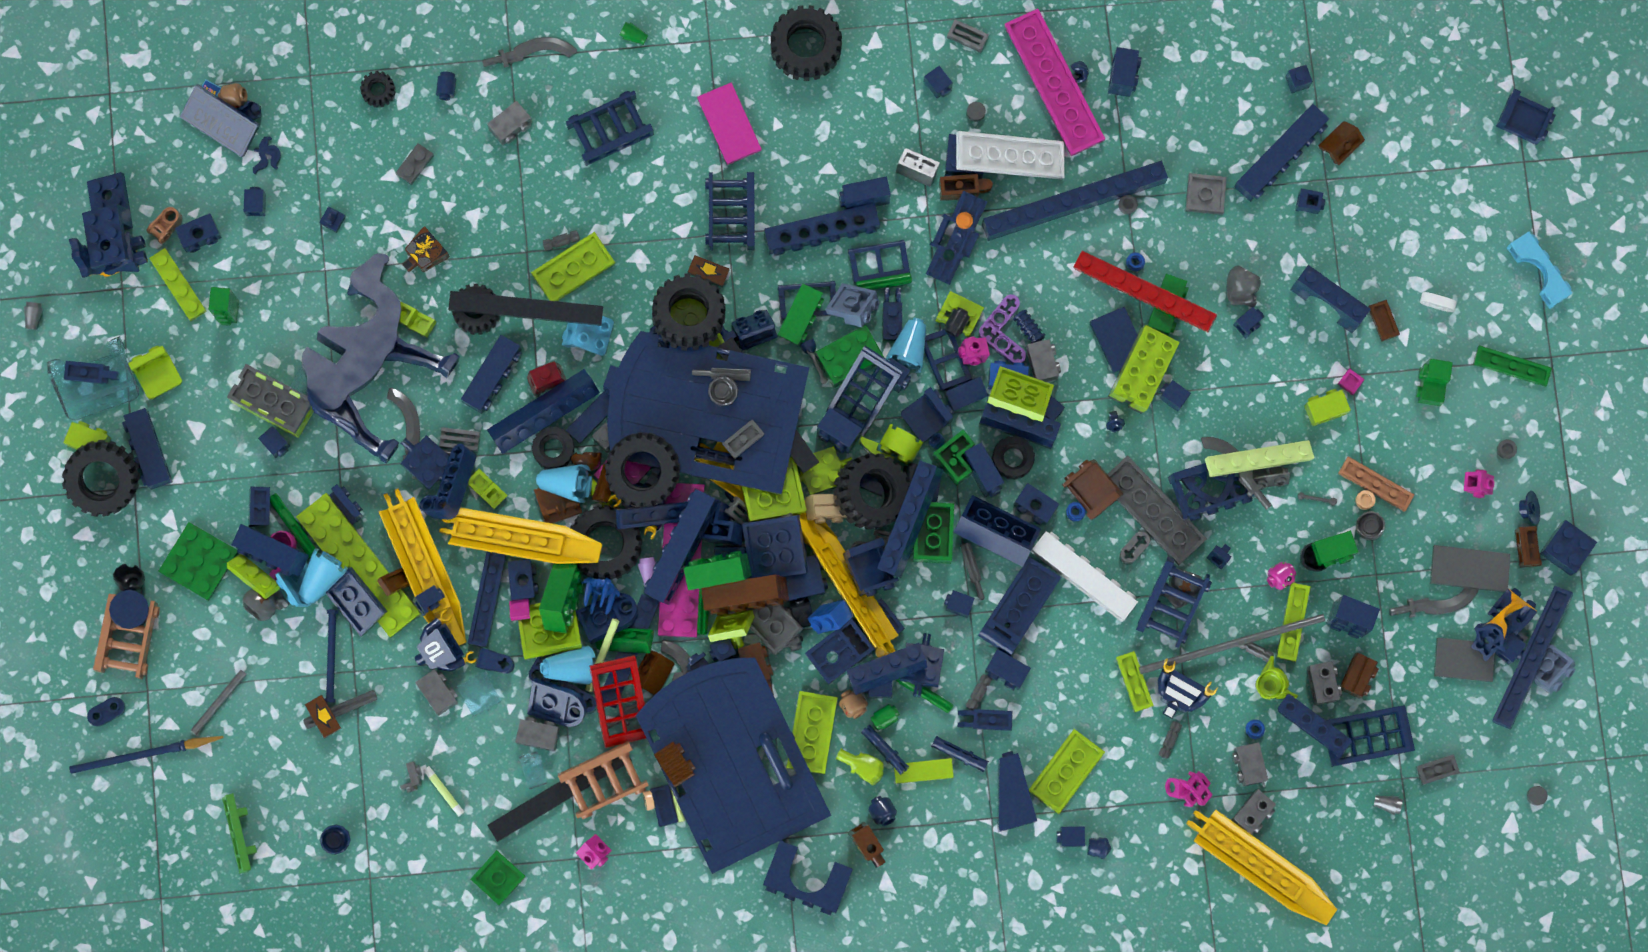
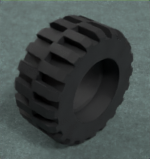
M803 5L798 6L797 10L791 8L787 10L786 15L782 14L779 17V21L775 22L770 43L772 58L776 61V66L779 69H783L785 75L789 76L791 74L795 80H798L799 77L804 78V81H809L811 77H814V80L820 79V75L826 76L830 73V69H834L837 65V60L840 58L842 34L839 31L837 21H833V16L830 13L824 14V9L814 10V6L809 5L808 9H804ZM810 29L822 36L824 47L819 54L813 57H800L789 48L788 41L790 36L798 30Z
M687 273L685 277L680 278V275H676L673 281L670 279L666 280L664 287L660 286L658 288L657 295L653 299L652 321L657 334L662 336V340L665 343L669 341L671 347L677 348V346H681V350L687 351L688 347H692L693 351L698 350L700 345L704 348L709 345L710 340L714 342L717 339V334L721 333L725 323L726 307L723 294L719 293L717 285H711V280L706 278L704 281L702 276L698 274L695 277H690V273ZM682 299H695L706 307L707 316L697 325L685 326L677 323L671 317V307Z
M638 432L626 436L614 445L607 456L605 477L610 485L611 492L613 491L619 500H623L628 505H635V507H650L657 503L659 504L674 491L679 481L681 468L678 461L679 457L675 453L674 447L666 442V439L653 433ZM636 452H649L660 463V477L650 487H636L628 481L625 475L626 461Z
M105 440L91 441L84 446H80L70 456L62 473V478H64L62 486L67 491L65 494L67 499L71 498L73 501L72 505L75 508L78 506L81 508V512L85 514L90 512L91 516L97 517L99 514H102L104 517L109 516L110 513L115 514L129 504L138 490L140 473L137 471L139 468L137 462L134 463L133 461L134 456L131 453L128 454L124 446L121 445L119 447L113 441L109 443L105 442ZM95 461L106 462L116 470L119 476V484L114 492L108 495H100L92 492L86 486L83 472L90 463Z
M873 453L862 455L845 464L844 468L838 472L840 477L835 478L834 482L837 488L833 489V495L837 496L835 504L840 506V514L842 516L846 515V521L850 524L855 522L856 527H864L871 530L881 528L896 521L910 483L906 482L905 478L908 476L906 472L902 473L900 470L902 468L899 463L894 464V459L891 457L884 458V454L879 453L876 455ZM865 474L875 477L884 489V502L878 509L869 506L861 497L859 485L862 476Z
M604 505V507L595 506L589 511L587 509L583 512L582 516H578L574 520V525L570 527V529L588 537L598 527L611 526L618 530L623 538L622 550L614 559L609 561L599 560L598 563H575L578 566V570L587 577L602 580L606 578L619 579L625 573L628 574L631 568L636 566L642 551L640 531L638 527L617 529L616 509L620 508H611L610 505Z

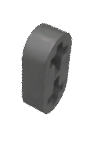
M1145 532L1136 533L1122 548L1119 555L1121 561L1125 564L1133 563L1148 547L1150 543L1149 535ZM1137 537H1145L1144 542L1146 544H1140L1137 548L1135 546L1138 542ZM1133 548L1135 550L1131 555L1133 559H1125L1126 554L1124 551L1129 552Z

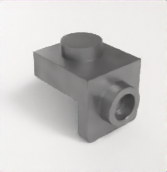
M414 761L406 763L411 782L400 785L401 790H406L407 793L418 790L417 786H421L420 776H422L420 765H416Z

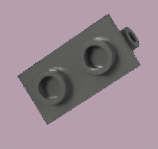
M1287 467L1270 468V474H1267L1266 469L1252 471V478L1258 486L1262 484L1266 488L1272 486L1281 487L1289 484L1290 472H1288Z

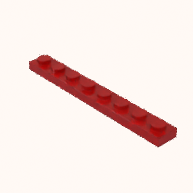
M1081 251L1073 266L1075 270L1209 333L1217 318V314L1084 251Z

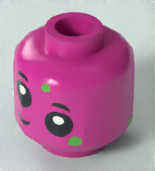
M1279 562L1268 570L1267 582L1272 588L1275 587L1278 590H1283L1295 582L1296 571L1290 563Z

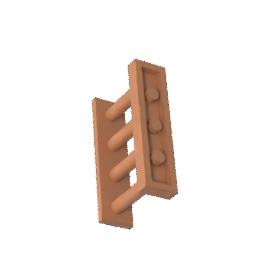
M109 593L93 670L105 673V669L111 667L136 672L135 677L143 680V675H146L148 671L146 661L155 618L159 616L160 607H158V603L155 601L150 602L146 626L140 625L133 629L121 628L110 617V602L115 594ZM119 629L144 634L142 645L114 641V638H112L113 631ZM115 648L140 653L138 664L110 660V657H108L109 650Z
M629 741L558 773L560 782L569 784L580 811L575 813L577 819L580 817L586 819L593 815V811L634 792L637 795L646 791L645 787L649 786L647 780L640 781L630 760L629 752L632 751ZM617 757L622 759L634 785L626 790L622 789L611 765L612 759ZM599 765L602 768L604 767L616 793L606 799L593 773L595 771L594 768ZM582 773L587 777L598 801L587 807L575 781L577 779L576 776Z

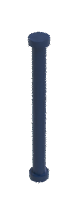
M328 609L325 701L327 703H336V699H334L336 615L338 610Z

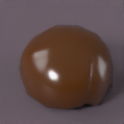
M576 452L572 455L571 461L573 465H587L593 471L600 466L602 453L584 452L583 454H577Z

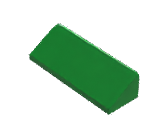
M623 629L614 634L608 651L650 653L654 630ZM604 639L595 642L598 650L601 649Z

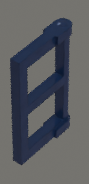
M900 240L848 249L854 283L910 273L905 241ZM899 246L903 269L884 272L880 249ZM875 250L879 273L859 276L855 254Z
M835 281L805 283V285L811 288L830 287L831 300L836 294ZM802 284L778 285L781 319H785L787 316L784 290L800 289ZM826 310L814 311L813 313L815 316L829 315Z
M945 329L926 335L924 352L940 391L972 380L967 365H963V360L959 357V346L955 337L946 333ZM948 335L955 353L934 360L927 342ZM958 358L965 376L943 383L936 365Z

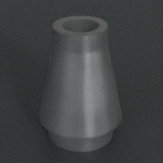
M26 302V306H24L25 329L37 330V325L43 311L41 303Z
M1376 795L1373 806L1393 815L1395 813L1400 814L1403 799L1398 798L1399 796Z

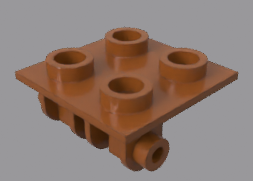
M540 488L534 489L546 523L553 524L582 513L579 503L541 490Z

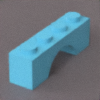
M1527 232L1507 246L1508 251L1517 263L1528 262L1540 269L1544 278V284L1539 295L1549 309L1572 294L1570 284L1562 279L1560 270L1550 262L1548 253L1541 249L1535 235Z

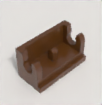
M1537 526L1517 528L1515 536L1520 568L1541 566Z

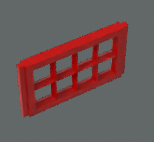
M635 655L589 665L604 747L608 748L624 744L628 741L633 742L646 739L642 728L627 731L625 719L636 717L637 713L645 705ZM630 668L632 680L618 683L616 671ZM613 672L615 684L600 687L598 675ZM633 684L635 696L621 699L619 687ZM615 688L618 700L603 703L601 691ZM636 700L638 712L624 715L622 703ZM618 704L620 716L606 719L604 707ZM622 721L623 733L609 736L607 724Z

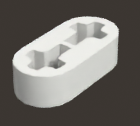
M1423 292L1420 303L1425 306L1446 312H1455L1457 301L1429 292Z

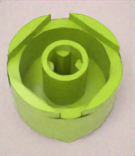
M890 424L879 445L881 446V451L888 455L892 453L898 455V460L907 465L909 462L914 461L924 442L920 440L917 443L915 436L899 427L894 430L893 425Z

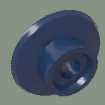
M1529 491L1526 499L1520 500L1519 511L1523 519L1529 518L1532 524L1537 525L1540 521V505L1536 494L1533 491Z

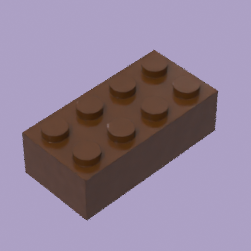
M776 574L701 588L704 610L711 612V614H717V616L727 615L728 611L744 612L747 611V608L762 609L765 608L766 604L780 606L784 605L783 601H789L786 577Z

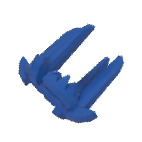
M584 579L582 583L586 584L583 599L584 606H587L591 593L593 597L590 614H592L598 595H601L599 607L603 605L605 598L608 597L605 614H609L615 595L617 597L620 596V592L611 583V579Z

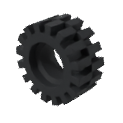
M375 71L374 74L370 72L369 76L365 75L364 81H361V94L368 105H373L376 108L379 105L384 107V104L388 105L390 100L393 101V95L396 93L395 85L390 76L386 75L385 72L379 73V71ZM382 83L385 86L384 93L379 96L373 95L371 93L373 84Z

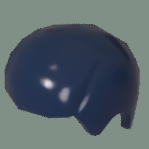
M337 824L326 827L320 836L321 847L327 853L334 855L344 852L351 841L349 831Z

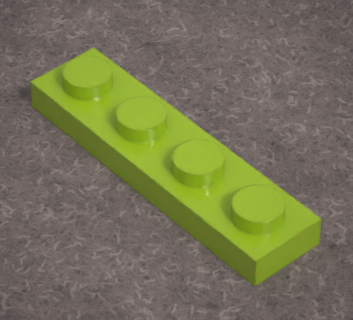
M166 248L149 258L190 321L207 312Z
M1298 583L1290 585L1283 625L1305 618L1311 586ZM1302 628L1280 635L1276 658L1296 662Z

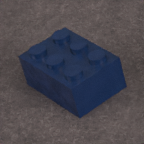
M1343 595L1333 603L1326 624L1330 625L1332 630L1338 632L1343 630L1348 632L1350 637L1359 639V637L1362 638L1373 630L1380 609Z

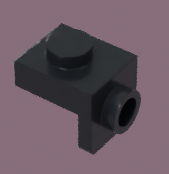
M808 597L790 601L794 619L803 628L811 626L807 619L812 614Z

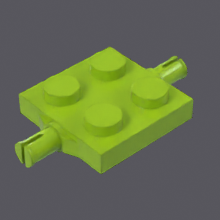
M834 446L813 453L818 459L819 464L804 474L800 470V482L803 481L807 486L809 495L836 487L834 482L835 478L840 477L838 472L847 464L845 462L852 460V457L840 460Z

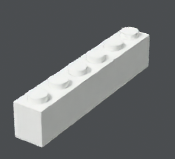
M1046 531L1033 547L1031 553L1123 622L1138 603L1135 600L1136 596L1129 591H1123L1117 581L1114 579L1110 581L1105 577L1104 571L1098 567L1093 568L1089 565L1090 561L1082 555L1079 557L1074 553L1075 550L1070 545H1063L1056 534Z

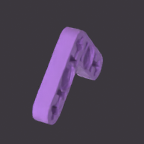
M1010 294L1001 301L979 329V337H985L983 329H991L992 336L995 337L996 334L999 336L992 343L993 338L987 335V344L1011 364L1016 362L1023 363L1026 358L1024 349L1001 332V329L1015 314L1020 305L1019 298ZM1007 300H1014V305L1016 307L1011 306L1007 311L1008 313H1010V315H1008L1006 311H1004L1003 309H1005L1008 305ZM995 314H1003L1005 320L1002 323H997L994 320ZM1003 339L1007 342L1008 346L1005 349H1000L997 346V342ZM1011 346L1014 347L1012 348V351L1014 353H1021V360H1014V354H1012L1011 352H1009V355L1006 354V352L1009 351Z

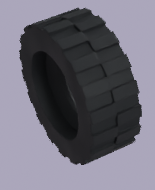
M556 426L543 428L532 441L533 456L536 462L545 469L567 466L572 460V455L575 453L574 442L570 434L563 428L560 429ZM556 439L562 443L563 450L558 457L552 458L545 454L544 445L548 440Z
M1008 436L1000 440L995 446L992 455L993 463L1000 476H1004L1006 479L1015 480L1024 477V475L1030 472L1035 461L1033 447L1024 438L1017 436ZM1012 448L1018 449L1023 456L1022 463L1016 467H1011L1004 461L1005 452Z

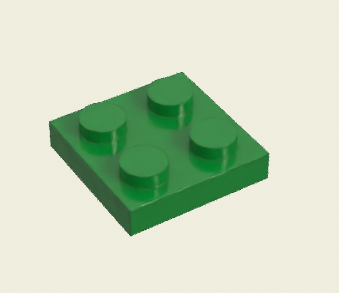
M496 850L470 880L500 906L526 876Z

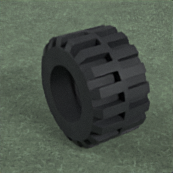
M469 284L466 285L464 290L463 288L459 289V292L496 295L490 288L487 289L485 285L478 286V284H474V286L470 287ZM452 311L454 320L459 328H462L466 333L467 331L470 332L472 335H475V333L482 335L484 331L488 333L490 328H494L496 321L499 322L500 319L499 316L486 314L474 319L468 317L465 312Z

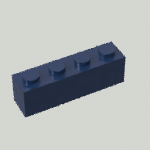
M500 335L461 398L462 403L481 414L484 410L488 411L492 404L491 399L493 395H497L502 388L501 383L503 379H507L512 372L511 366L521 358V346Z
M143 408L123 415L125 420L122 422L126 433L129 432L131 437L128 440L132 451L135 450L137 455L134 458L135 462H137L138 467L143 472V475H140L143 485L152 490L172 483L173 481L149 411Z
M240 524L231 544L238 548V553L245 556L251 554V559L260 563L266 561L267 567L274 570L278 567L281 569L280 573L289 577L292 574L300 577L309 557L304 552Z
M916 643L846 671L854 694L857 695L928 667L920 643Z

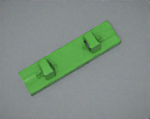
M232 793L222 797L239 874L251 870L248 856L257 853L255 845L245 846L239 818L248 815L247 807L237 809L234 794Z

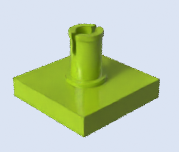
M753 610L717 616L708 634L710 642L730 639L734 649H737L736 645L738 648L743 647L744 642L741 636H746L755 617Z

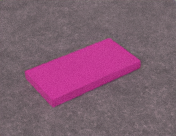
M732 82L697 97L727 165L762 151Z

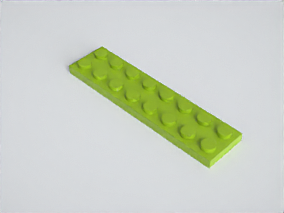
M328 493L322 495L296 516L320 549L342 562L340 566L343 569L345 566L347 568L352 567L388 611L378 623L390 638L421 614L403 590L389 596L385 594L377 580L388 574L389 571Z

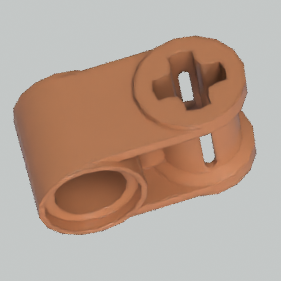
M168 207L148 226L146 231L149 234L152 233L158 239V242L163 244L170 238L175 228L181 225L182 215L175 208ZM175 213V220L168 221L169 215Z

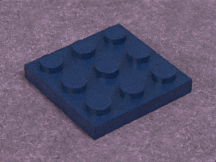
M799 515L742 524L752 574L751 579L775 574L783 577L808 573Z

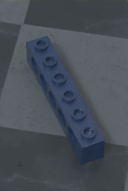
M875 203L764 228V235L769 255L774 254V256H778L791 249L792 251H799L808 245L816 247L825 241L833 243L843 237L855 238L860 233H875L877 229H880V221ZM861 218L865 223L859 226L854 223V220ZM844 223L846 228L839 230L836 228V224ZM825 227L828 232L820 234L817 229ZM806 231L809 233V237L801 238L799 233ZM787 235L791 240L788 243H784L780 238Z

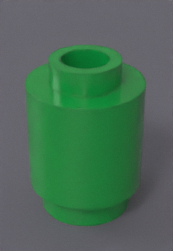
M887 704L874 712L870 719L879 731L897 722L900 714L894 705L891 707Z

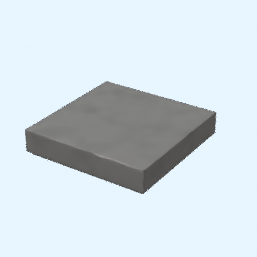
M1189 173L1185 211L1223 215L1227 177Z

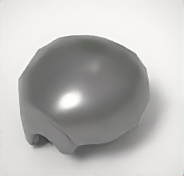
M717 377L710 383L708 394L714 403L725 406L732 404L737 398L738 388L731 378Z
M1373 511L1364 512L1356 521L1357 533L1363 539L1376 540L1384 533L1385 521L1379 513Z

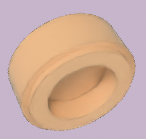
M1363 490L1357 494L1355 503L1358 508L1368 510L1374 506L1375 496L1371 491Z
M651 791L642 792L646 810H653L655 805Z

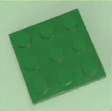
M188 522L158 572L209 601L228 571L227 562L235 558L238 552L235 548Z

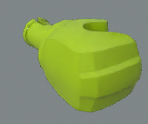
M842 748L837 754L836 760L851 766V773H857L860 778L869 782L871 786H875L882 779L884 764L878 758L862 752L855 756Z

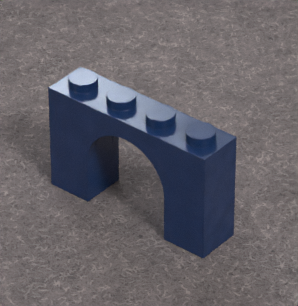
M1310 265L1305 268L1290 289L1305 301L1309 296H1314L1329 304L1340 316L1337 323L1350 333L1356 330L1371 310Z
M779 841L763 886H766L765 890L776 894L777 891L784 893V898L795 901V898L802 900V905L812 909L814 905L820 907V912L827 915L836 914L853 869L834 862L828 881L822 889L812 893L800 891L794 886L790 878V868L798 847Z

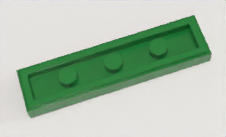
M1480 345L1477 347L1473 361L1474 365L1545 387L1548 384L1552 370L1551 367Z

